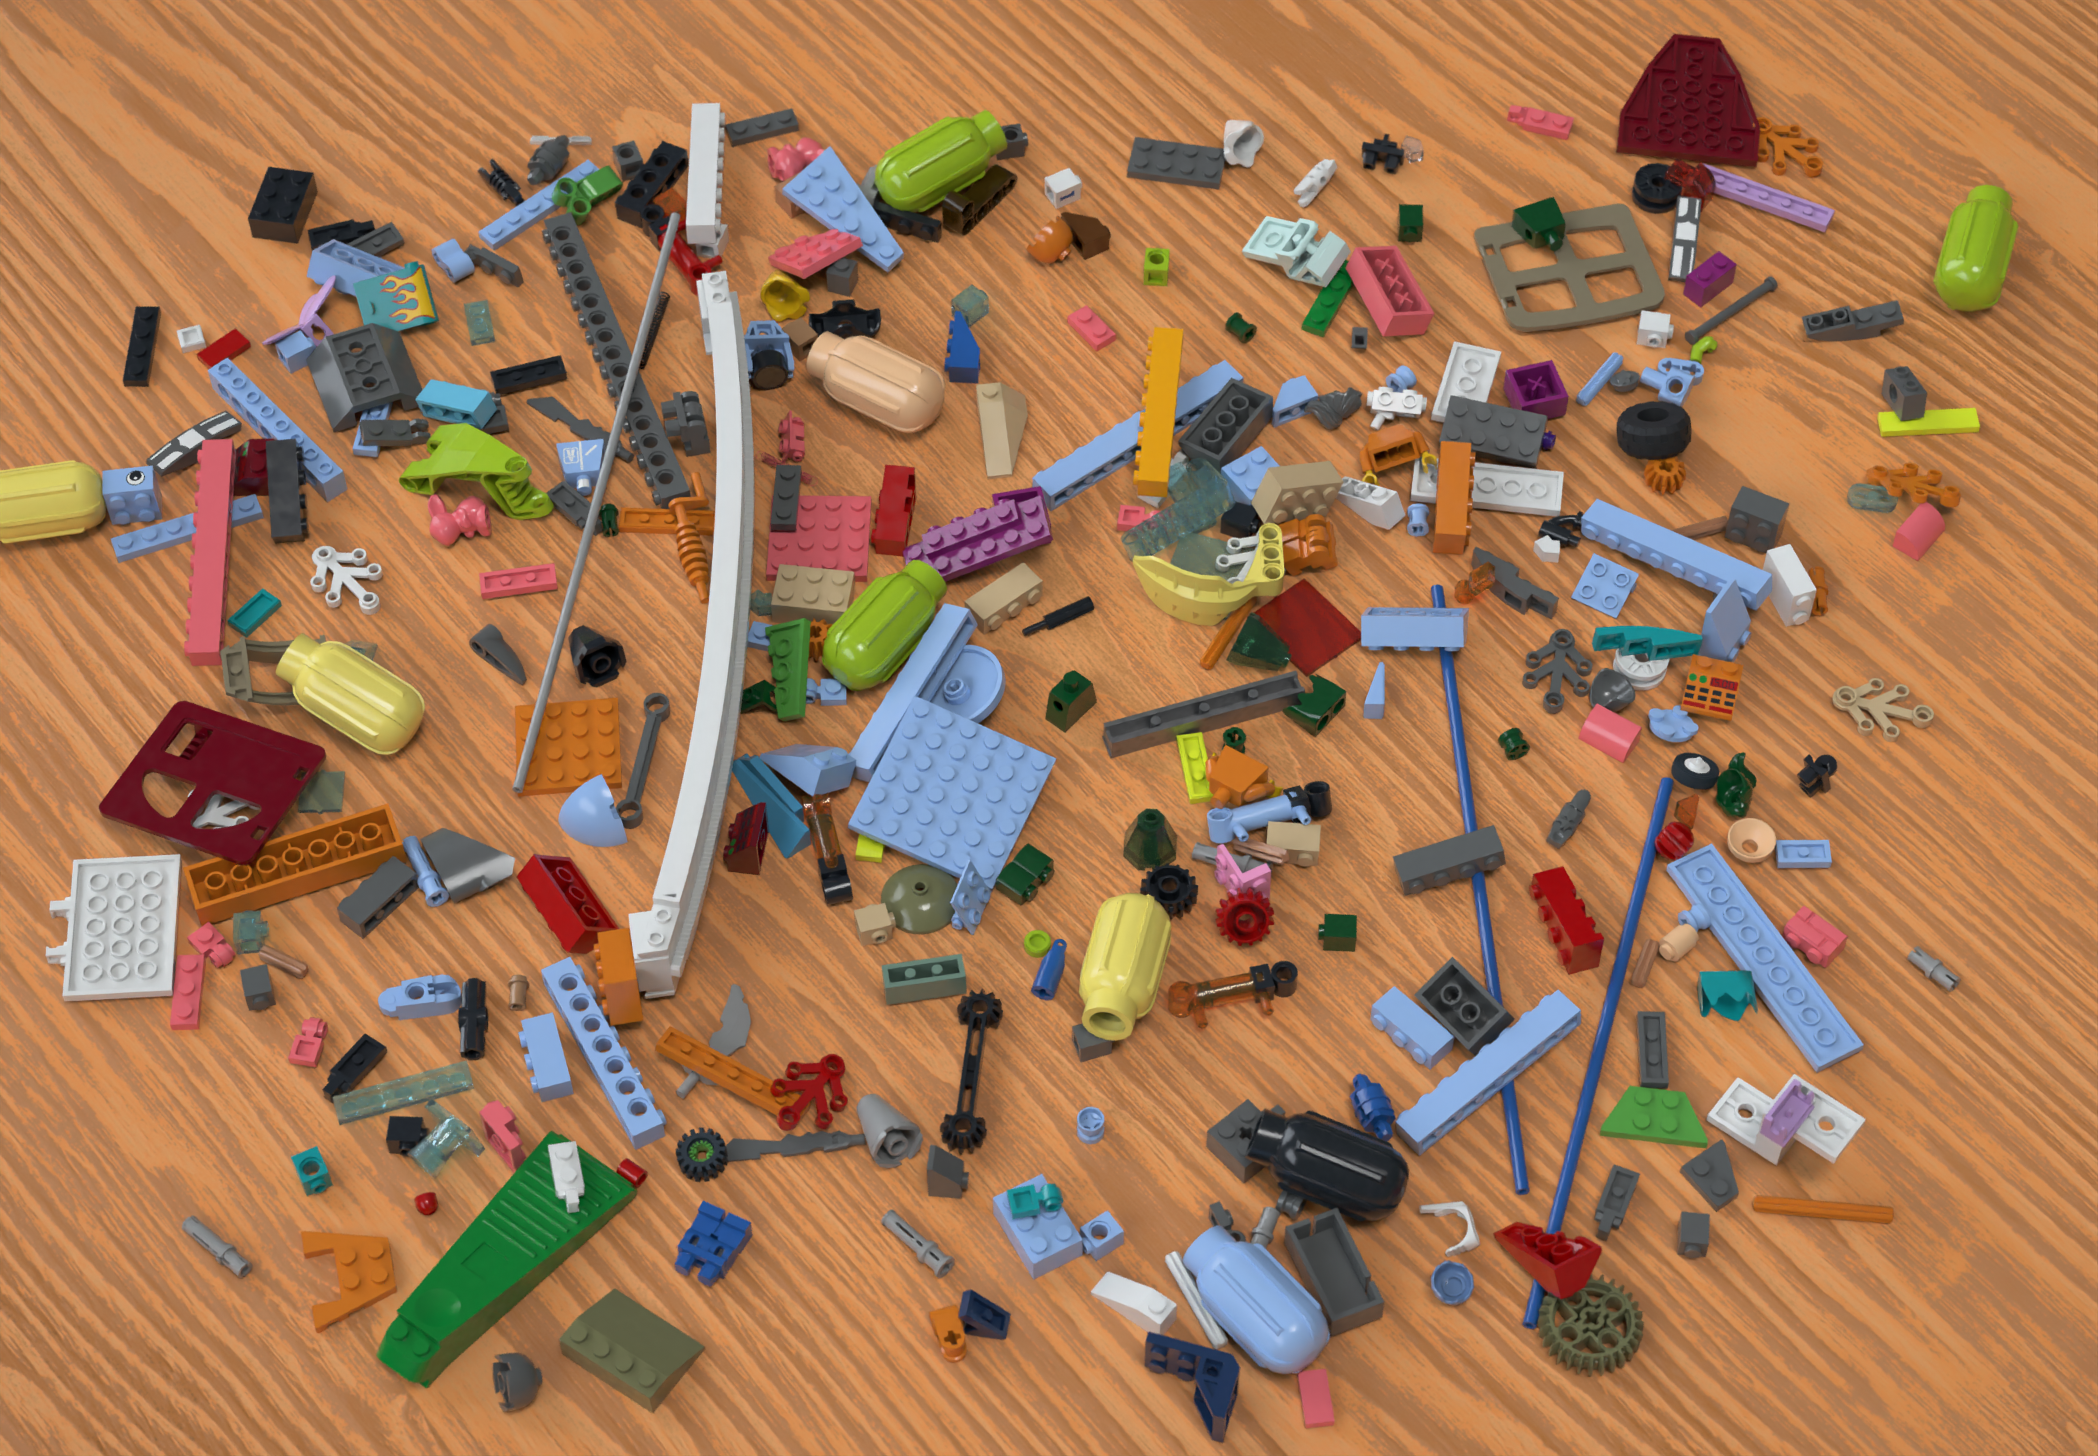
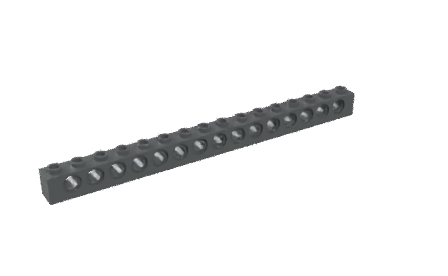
M571 212L545 219V230H542L544 242L551 246L549 247L552 261L557 260L556 269L560 278L564 277L565 279L563 281L565 292L567 295L571 294L572 296L570 302L573 311L579 312L577 315L581 329H586L584 334L588 346L593 345L592 354L594 361L601 364L599 371L603 381L607 380L609 383L606 384L610 398H615L614 407L617 412L632 357L631 351ZM638 370L623 429L625 433H630V446L632 451L638 452V455H636L640 469H645L646 471L644 478L648 488L652 487L654 490L652 491V497L655 505H660L661 509H669L668 504L671 500L679 497H691L690 489Z

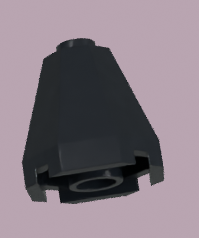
M582 625L575 628L568 637L576 677L580 683L586 684L587 682L593 687H599L611 682L618 677L619 672L617 670L619 667H624L627 662L623 646L618 640L591 627Z

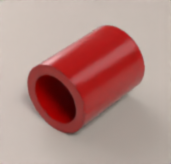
M628 1158L619 1164L616 1173L628 1180L636 1188L640 1187L648 1176L646 1170Z

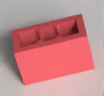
M1927 502L1920 504L1896 531L1893 547L1919 561L1945 531V523L1941 514Z
M1597 703L1587 717L1581 729L1579 739L1624 763L1639 743L1642 727Z

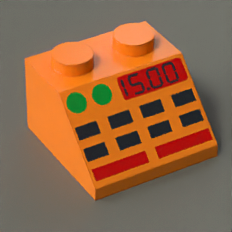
M1693 654L1680 710L1731 721L1744 665Z

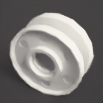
M1618 648L1615 653L1613 670L1623 675L1631 683L1634 690H1650L1663 682L1670 659L1649 661L1647 653L1622 656Z

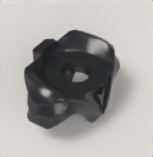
M854 299L833 301L832 309L821 314H809V326L818 334V337L822 333L829 331L843 339L852 336L871 338L878 332L881 325L879 308L872 310L861 309L855 306Z

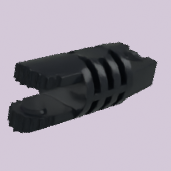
M494 159L489 161L493 169L490 174L483 167L477 170L504 200L509 199L516 206L524 202L519 192L521 187Z

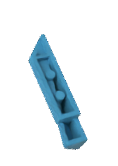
M747 753L733 761L732 772L752 805L760 802L766 803L769 833L784 858L788 859L811 845L810 830L803 823L804 813L802 805L757 755L749 757Z

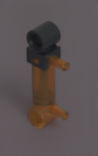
M828 793L822 795L815 794L813 797L810 794L802 795V807L810 830L826 904L830 905L853 900L851 883L838 840Z
M1279 961L1273 965L1271 972L1269 965L1263 964L1250 967L1248 973L1192 984L1186 981H1177L1168 990V1010L1173 1016L1178 1018H1185L1194 1012L1197 1026L1201 1029L1208 1026L1204 1012L1205 1008L1254 999L1255 1004L1261 1003L1264 1015L1268 1016L1274 1012L1271 1000H1274V994L1283 998L1295 993L1298 970L1289 961ZM1178 998H1184V999H1186V1000L1180 1001V1000H1177V999H1178Z

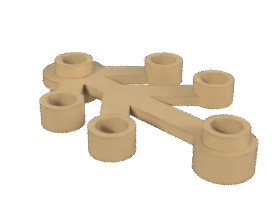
M1872 678L1869 680V683L1856 689L1850 686H1842L1834 692L1832 697L1833 704L1838 709L1848 711L1858 723V733L1863 736L1871 735L1874 728V722L1866 718L1860 708L1868 710L1884 730L1883 738L1887 742L1897 741L1900 730L1891 723L1886 715L1910 720L1918 728L1928 727L1934 717L1932 708L1927 705H1918L1914 710L1888 704L1895 700L1898 702L1906 701L1909 695V688L1906 685L1898 684L1893 690L1880 695L1883 691L1884 683L1879 678ZM1868 694L1877 696L1871 700L1862 698ZM1865 725V726H1868L1869 728H1868V729H1865V728H1863L1862 726Z

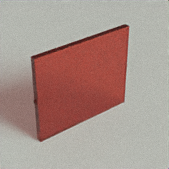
M1305 578L1247 616V620L1306 677L1361 641V631Z

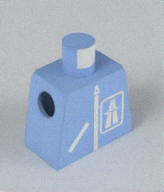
M603 439L557 443L559 463L565 482L572 488H577V492L582 496L591 494L592 486L597 484L605 455Z

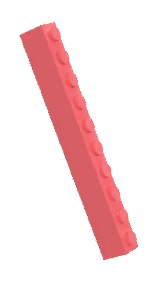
M233 439L202 440V450H198L197 454L198 464L201 465V469L196 471V482L199 485V491H195V505L198 506V512L193 514V524L196 527V533L192 534V547L195 548V555L190 556L191 570L194 571L193 576H189V590L192 591V597L187 599L188 613H191L190 619H186V633L189 634V641L184 643L185 656H189L192 666L222 665L220 651L224 649L236 464V450Z

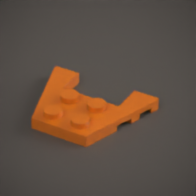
M313 1231L301 1232L306 1259L334 1253L339 1281L340 1300L312 1306L316 1333L323 1332L327 1329L326 1326L338 1320L341 1322L349 1318V1314L362 1307L366 1309L397 1292L388 1237Z

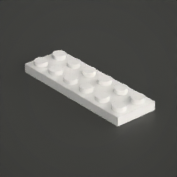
M1423 457L1415 459L1410 501L1436 504L1438 468L1436 470L1433 464H1428L1429 473L1427 474L1423 471ZM1475 463L1473 470L1472 508L1560 516L1564 472Z

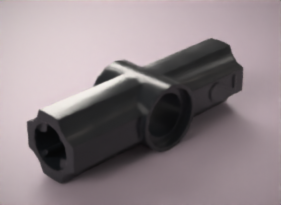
M470 978L462 983V1008H459L458 1011L459 1030L461 1032L460 1054L461 1057L468 1060H479L480 1057L485 1056V1031L488 1030L489 1024L486 1006L487 986L485 981H481L478 978Z

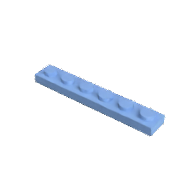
M587 160L561 178H570L576 183L596 172L599 168ZM558 180L478 232L479 238L495 251L560 208L552 200V193Z
M256 494L233 500L231 528L264 518ZM194 513L111 538L118 563L191 541L192 534L196 533V527L193 524Z

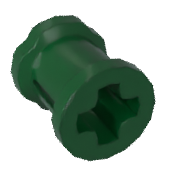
M1238 312L1230 316L1225 324V330L1236 334L1240 342L1244 344L1248 343L1257 332V327L1246 322Z
M1238 727L1225 730L1223 733V741L1225 743L1222 750L1227 745L1245 754L1244 743L1246 742V734Z

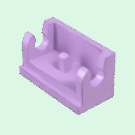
M1796 1079L1791 1082L1764 1117L1760 1131L1761 1134L1783 1148L1815 1107L1813 1105L1814 1093L1810 1091L1807 1096L1800 1091L1802 1088L1801 1082Z

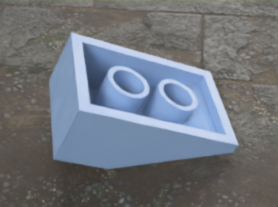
M1732 577L1729 578L1706 611L1701 633L1703 641L1699 656L1734 662L1739 654V647L1741 645L1745 646L1751 637V632H1749L1751 619L1737 582Z
M794 744L760 754L762 761L812 797L849 787L857 761L846 750L839 747Z

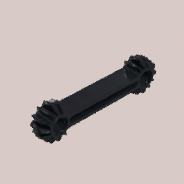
M983 988L978 994L971 989L969 997L962 996L961 1004L957 1006L960 1025L969 1026L956 1114H945L944 1122L940 1125L943 1144H948L950 1152L958 1148L960 1155H962L964 1149H968L973 1153L974 1146L982 1147L983 1139L987 1136L984 1117H975L987 1029L989 1027L998 1029L999 1020L1003 1018V1010L1000 999H995L993 992L986 995ZM976 1011H985L984 1013H976ZM975 1031H980L977 1055L974 1056L971 1055ZM967 1086H972L970 1108L967 1112H964ZM960 1129H968L969 1131H967V1132H959L958 1130H960Z

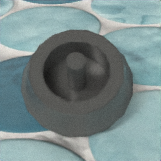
M1622 370L1611 377L1610 383L1616 391H1630L1638 386L1640 375L1635 371Z

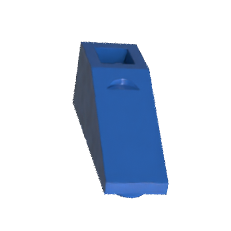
M955 311L954 321L950 320L949 335H952V339L947 340V353H950V358H945V372H949V382L978 384L980 349L960 311Z

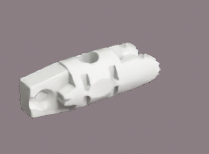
M1324 159L1322 162H1319L1293 190L1296 195H1301L1298 203L1302 208L1306 207L1330 181L1331 176L1337 169L1335 160Z

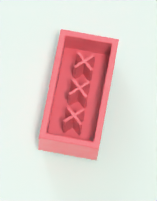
M1397 246L1355 247L1346 270L1382 336L1424 334L1434 316V312Z

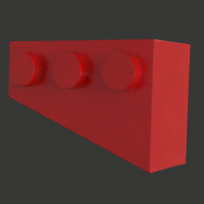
M885 464L882 489H880L879 493L880 505L875 513V524L877 526L876 529H872L871 543L875 544L876 554L904 557L903 551L908 546L917 499L915 467Z

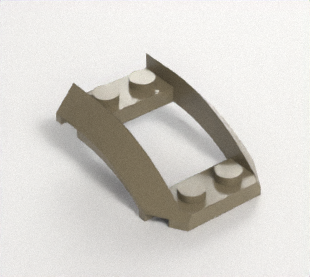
M320 635V639H315V641L318 643L326 642L325 635ZM243 636L232 647L228 645L220 652L226 695L259 704L300 705L293 692L270 693L253 691L249 661L279 663L285 651L294 640L264 642L247 640Z

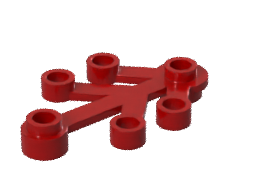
M829 1054L824 1056L819 1063L792 1061L785 1070V1075L790 1080L785 1081L779 1078L773 1081L770 1091L773 1096L778 1098L784 1097L786 1092L804 1091L792 1106H784L780 1109L776 1118L780 1129L784 1131L795 1129L800 1120L801 1112L813 1098L818 1113L815 1118V1124L820 1129H828L833 1121V1115L829 1112L823 1087L828 1081L833 1094L829 1103L831 1109L836 1112H841L845 1109L848 1099L843 1093L840 1080L845 1073V1064L839 1055ZM791 1069L797 1070L798 1073L792 1072ZM802 1074H819L813 1080H798ZM776 1086L782 1087L783 1090L777 1089ZM835 1100L841 1101L842 1104L836 1103ZM820 1118H825L828 1122H824Z

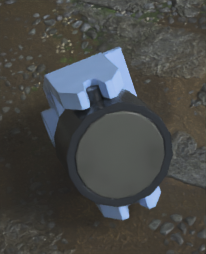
M775 320L751 321L747 328V333L744 335L749 379L752 376L753 383L760 389H775L782 386L787 381V378H793L794 359L789 343V335L782 331Z

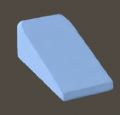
M1379 662L1364 703L1363 717L1365 719H1382L1384 717L1385 664L1383 662Z

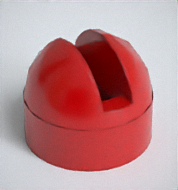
M435 1192L423 1193L414 1198L416 1208L421 1214L431 1215L435 1213L438 1207Z

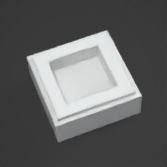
M200 325L177 330L183 353L206 348Z

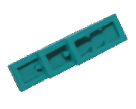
M1611 626L1595 629L1592 646L1594 651L1619 648L1622 656L1647 653L1649 661L1692 656L1693 654L1699 655L1703 638L1702 635L1675 629L1650 626Z

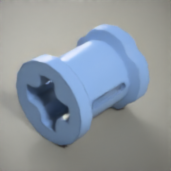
M1421 503L1410 505L1407 508V515L1409 517V524L1407 525L1408 534L1415 537L1428 534V506Z

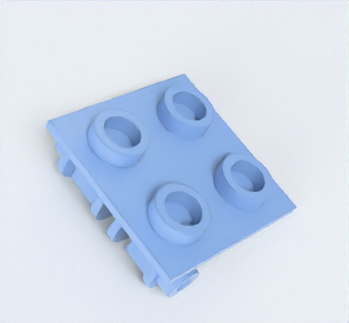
M1594 553L1571 598L1617 619L1630 592L1633 593L1637 586L1635 582L1639 574Z
M968 860L950 904L955 910L951 918L952 927L958 930L966 927L970 934L974 935L977 925L981 921L985 906L990 900L991 891L971 860Z

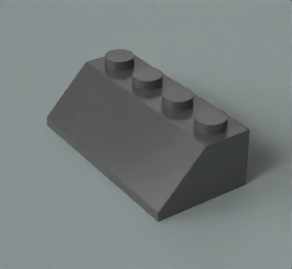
M1231 378L1179 439L1178 445L1199 470L1221 480V468L1238 459L1272 418L1273 396Z

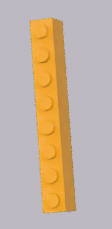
M1154 327L1153 337H1148V351L1152 352L1151 355L1146 356V370L1150 371L1149 374H1144L1143 388L1147 389V393H1142L1141 408H1145V412H1140L1139 427H1143V432L1138 431L1137 446H1141V451H1136L1135 465L1139 466V470H1134L1133 485H1138L1137 495L1167 498L1183 348V329Z

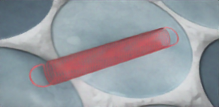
M763 452L765 454L763 457L765 458L760 457L767 462L766 464L776 468V464L789 465L776 458L777 461L773 460L765 452ZM806 472L801 474V481L810 485L808 482L812 480L805 476Z

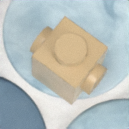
M885 903L871 904L865 908L854 910L855 926L861 946L874 943L881 944L893 939L892 928L896 927L893 912L888 913Z

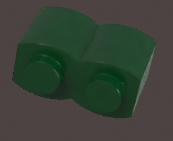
M1028 843L1018 852L1013 861L1000 872L996 878V889L1018 904L1023 905L1027 900L1031 901L1034 899L1038 892L1037 887L1043 882L1047 883L1051 880L1055 872L1054 860Z

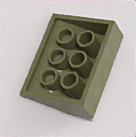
M615 1288L577 1317L559 1339L562 1355L651 1413L655 1412L705 1350V1346Z

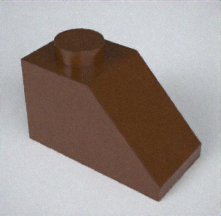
M1068 212L1061 213V218L1071 228L1073 234L1072 244L1084 260L1109 250L1111 233L1106 225L1103 226L1098 218Z

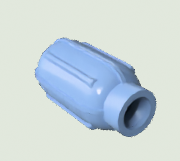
M1214 1226L1202 1233L1187 1249L1183 1257V1264L1197 1278L1196 1281L1202 1298V1306L1260 1367L1268 1368L1272 1372L1281 1374L1299 1373L1320 1355L1328 1344L1330 1337L1327 1320L1321 1312V1305L1264 1246L1258 1243L1237 1242L1222 1226Z

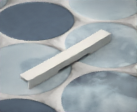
M532 136L530 145H541L543 142L555 139L556 137ZM589 136L567 137L570 140L569 145H592V138Z

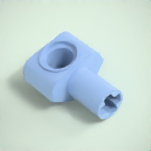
M1645 367L1640 382L1660 390L1658 395L1659 401L1674 403L1682 407L1690 394L1696 376L1671 367L1668 375ZM1676 383L1683 385V389L1679 393H1672L1670 391L1671 387Z

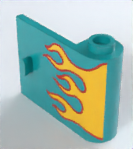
M418 261L404 264L405 269L353 283L364 325L374 323L401 331L438 322L439 317L425 266L419 265Z

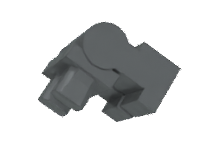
M686 391L681 394L680 392L673 393V400L661 403L663 419L677 417V419L664 421L667 437L681 435L686 457L711 453L708 432L698 393L694 391Z

